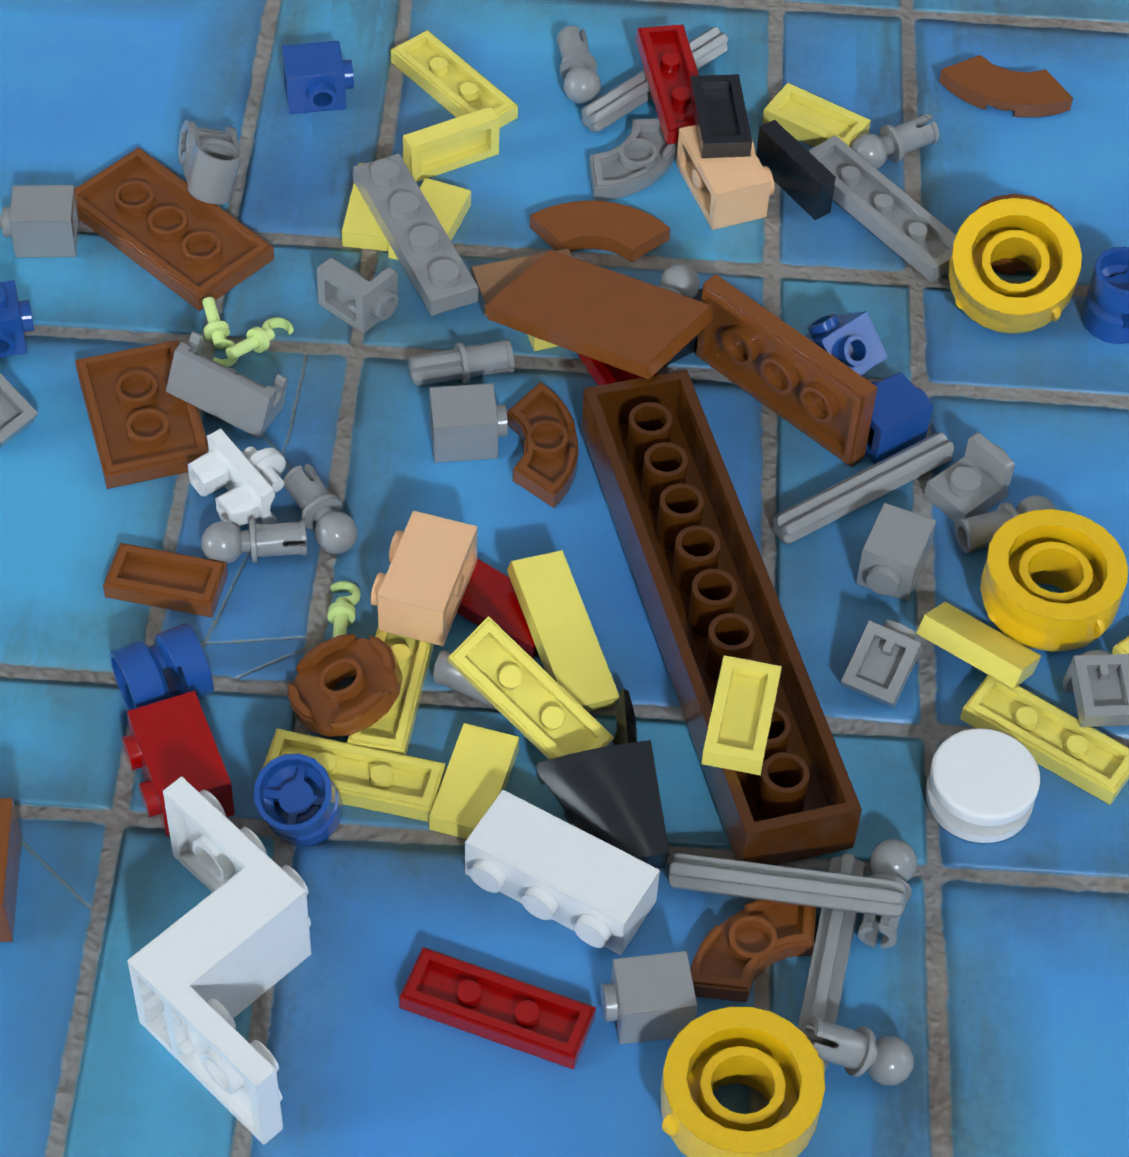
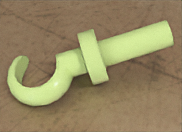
M213 297L203 299L202 303L208 324L203 329L206 340L213 342L216 349H227L235 345V343L226 339L230 335V329L227 322L220 321L215 299ZM213 357L212 360L225 367H230L237 362L238 358L230 360L229 358L219 359Z
M270 318L263 323L262 328L256 326L249 329L246 339L226 349V356L230 360H234L252 350L262 353L269 348V341L275 338L273 328H283L288 331V335H291L294 331L293 325L284 318Z
M338 581L331 585L333 593L347 591L352 594L350 596L338 597L336 602L332 603L328 608L327 617L329 622L333 624L332 638L347 634V627L355 621L356 610L354 606L359 602L361 593L360 589L349 581Z

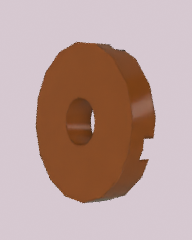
M355 634L339 635L320 643L302 657L295 668L298 675L294 679L293 684L291 681L289 682L287 693L292 710L298 720L310 732L327 737L351 735L371 727L389 712L400 694L403 676L392 649L380 638L368 635L369 639H357ZM348 677H356L354 682L347 688L338 691L333 690L341 680Z

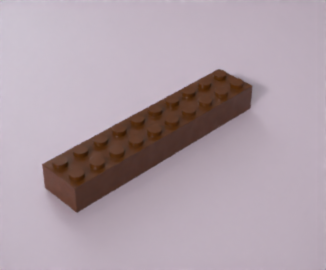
M681 370L654 375L650 379L638 378L584 388L581 431L701 763L724 655L782 666L761 776L701 764L735 859L778 865L854 848L862 808L688 371Z

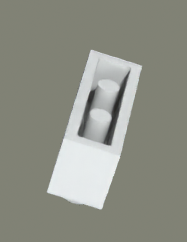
M505 790L501 791L465 841V874L470 876L479 887L488 892H501L522 903L524 908L535 917L542 920L552 919L575 931L582 941L596 948L605 947L622 955L657 900L659 869Z

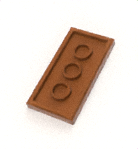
M139 147L75 188L79 220L198 311L204 309L203 299L207 297H213L215 300L274 260V248L272 245L218 205L205 203L194 198L187 190L188 186L184 180Z
M551 249L485 305L487 317L490 321L646 379H650L713 321L712 308L707 303Z
M717 274L703 283L701 302L711 305L713 321L698 334L696 356L853 468L865 457L878 387Z

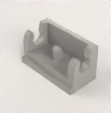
M193 331L189 339V345L181 342L174 351L166 392L260 439L284 406L288 378L277 374L274 386L267 385L265 387L239 374L238 371L201 355L204 337Z

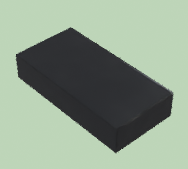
M739 74L691 76L689 92L701 158L751 156L752 138Z
M776 120L760 126L756 156L763 167L767 166L770 169L774 182L814 220L831 212L836 177Z

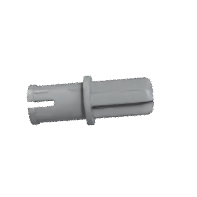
M509 339L464 347L463 343H456L455 349L414 355L408 361L410 379L417 386L461 379L462 384H468L470 378L506 372L511 373L514 372L513 368H515L513 350Z

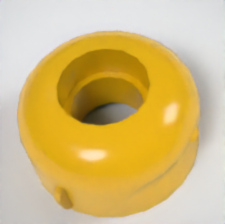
M1020 198L1002 199L980 207L969 215L961 225L953 243L948 277L956 306L982 327L999 333H1026L1044 327L1051 321L1056 322L1061 312L1071 300L1081 271L1082 253L1079 239L1072 226L1061 214L1049 206L1033 200ZM1004 258L1017 259L1027 263L1035 271L1036 276L1030 281L1021 284L1008 283L1001 280L994 273L991 263Z
M1056 509L1033 510L1022 513L1005 522L995 532L990 542L980 585L984 608L989 619L1005 635L1020 644L1050 652L1072 651L1085 647L1099 639L1113 623L1127 585L1128 565L1125 554L1117 540L1104 527L1087 517ZM1037 583L1051 584L1063 589L1065 592H1050L1040 588Z
M726 1007L709 1011L692 1020L681 1030L668 1049L660 1090L661 1113L664 1119L662 1130L671 1137L679 1151L686 1157H797L807 1147L816 1131L825 1092L824 1061L819 1057L817 1050L801 1030L790 1021L773 1012L754 1007ZM734 1083L747 1085L762 1093L769 1101V1104L758 1112L748 1114L736 1113L723 1107L714 1097L713 1090L720 1086Z

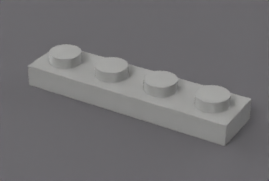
M836 135L808 150L836 177L833 200L931 283L949 272V263L956 234Z
M400 154L354 166L353 181L430 315L433 316L478 302L479 287Z

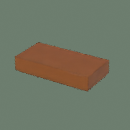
M120 543L103 584L104 595L106 598L213 618L228 577V568L226 562Z

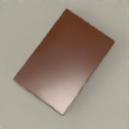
M178 340L75 360L76 372L107 489L189 472V463L209 452L208 441L198 408L166 392L174 351L179 346Z

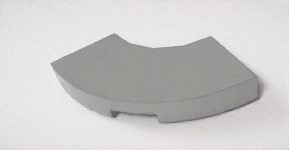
M659 118L634 119L632 131L621 145L608 152L590 155L589 170L594 201H608L632 195L652 185L668 171L677 156L678 144H666Z

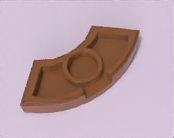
M981 55L941 69L939 82L947 90L963 101L983 110H986L987 105L999 110L1014 111V117H1046L1070 111L1073 97L1046 69L1034 72L1010 71L993 65Z
M591 200L574 201L550 206L530 215V228L555 251L569 248L570 252L580 249L606 250L617 253L633 262L670 239V227L661 220L644 211L619 203Z
M540 382L507 411L508 426L519 435L524 447L523 456L513 469V482L555 508L567 494L574 481L579 456L575 422L567 406L550 388Z
M756 899L745 904L743 910L728 918L720 926L715 925L700 944L690 968L695 996L747 1002L753 982L767 966L787 957L812 956L816 907Z

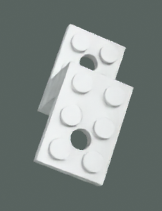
M181 776L163 790L173 856L212 893L127 960L139 1022L265 1145L283 1129L280 1105L283 1097L279 1090L277 1079L279 1065L272 1053L261 1042L253 1040L251 1043H248L235 1030L236 1024L233 1018L311 955L309 931L311 921L308 916L307 907L308 888L301 876L288 865H284L281 868L267 855L263 843L253 831L247 827L239 830L227 819L223 807L209 791L202 790L198 792Z

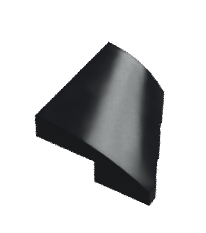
M651 740L581 751L536 764L537 779L541 785L546 783L564 808V817L569 824L657 869L665 868L669 856V847Z

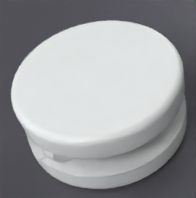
M985 728L963 730L951 735L942 742L933 756L925 790L927 805L935 820L951 834L971 842H999L1017 834L1028 822L1039 791L1040 772L1036 760L1030 751L1012 736Z

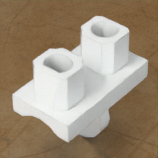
M222 429L207 435L209 452L188 464L191 485L201 496H207L225 486L228 492L215 498L216 510L220 519L224 522L232 523L238 528L248 524L249 519H255L256 524L277 523V518L270 511V506L275 498V492L280 491L285 484L284 480L280 477L286 465L282 454L275 448H264L257 451L253 446L247 447L241 452Z

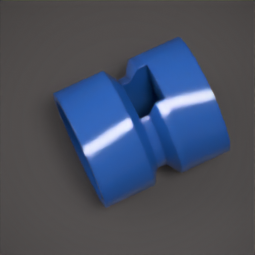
M1126 246L1108 249L1102 252L1096 259L1081 317L1084 327L1092 336L1113 344L1129 343V247Z
M187 623L156 634L154 644L151 646L139 640L110 651L109 657L113 674L128 711L191 691H195L198 698L213 693V679L207 659L197 636Z
M300 753L284 754L271 760L259 772L254 784V803L260 816L273 833L283 842L296 847H309L327 840L334 833L342 817V799L326 769L314 758Z

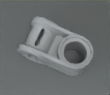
M184 121L179 138L178 158L180 165L183 166L188 186L187 190L194 198L205 203H227L231 200L242 157L237 141L236 128L227 126L222 131L196 127L194 121Z

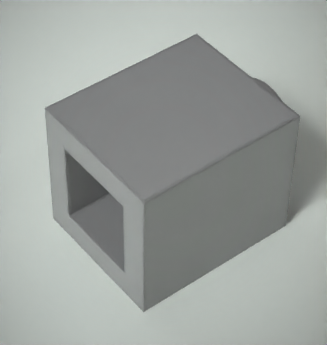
M74 185L13 186L11 206H4L2 208V232L4 237H12L15 258L77 257L80 220Z
M494 383L430 387V428L434 463L498 459V437L508 436L506 405H496Z
M884 503L862 550L856 584L867 587L878 594L892 596L908 602L929 555L936 520Z
M687 951L613 959L611 983L601 984V1002L605 1022H616L619 1044L676 1038L681 1030L692 1020L696 1019L697 1001Z

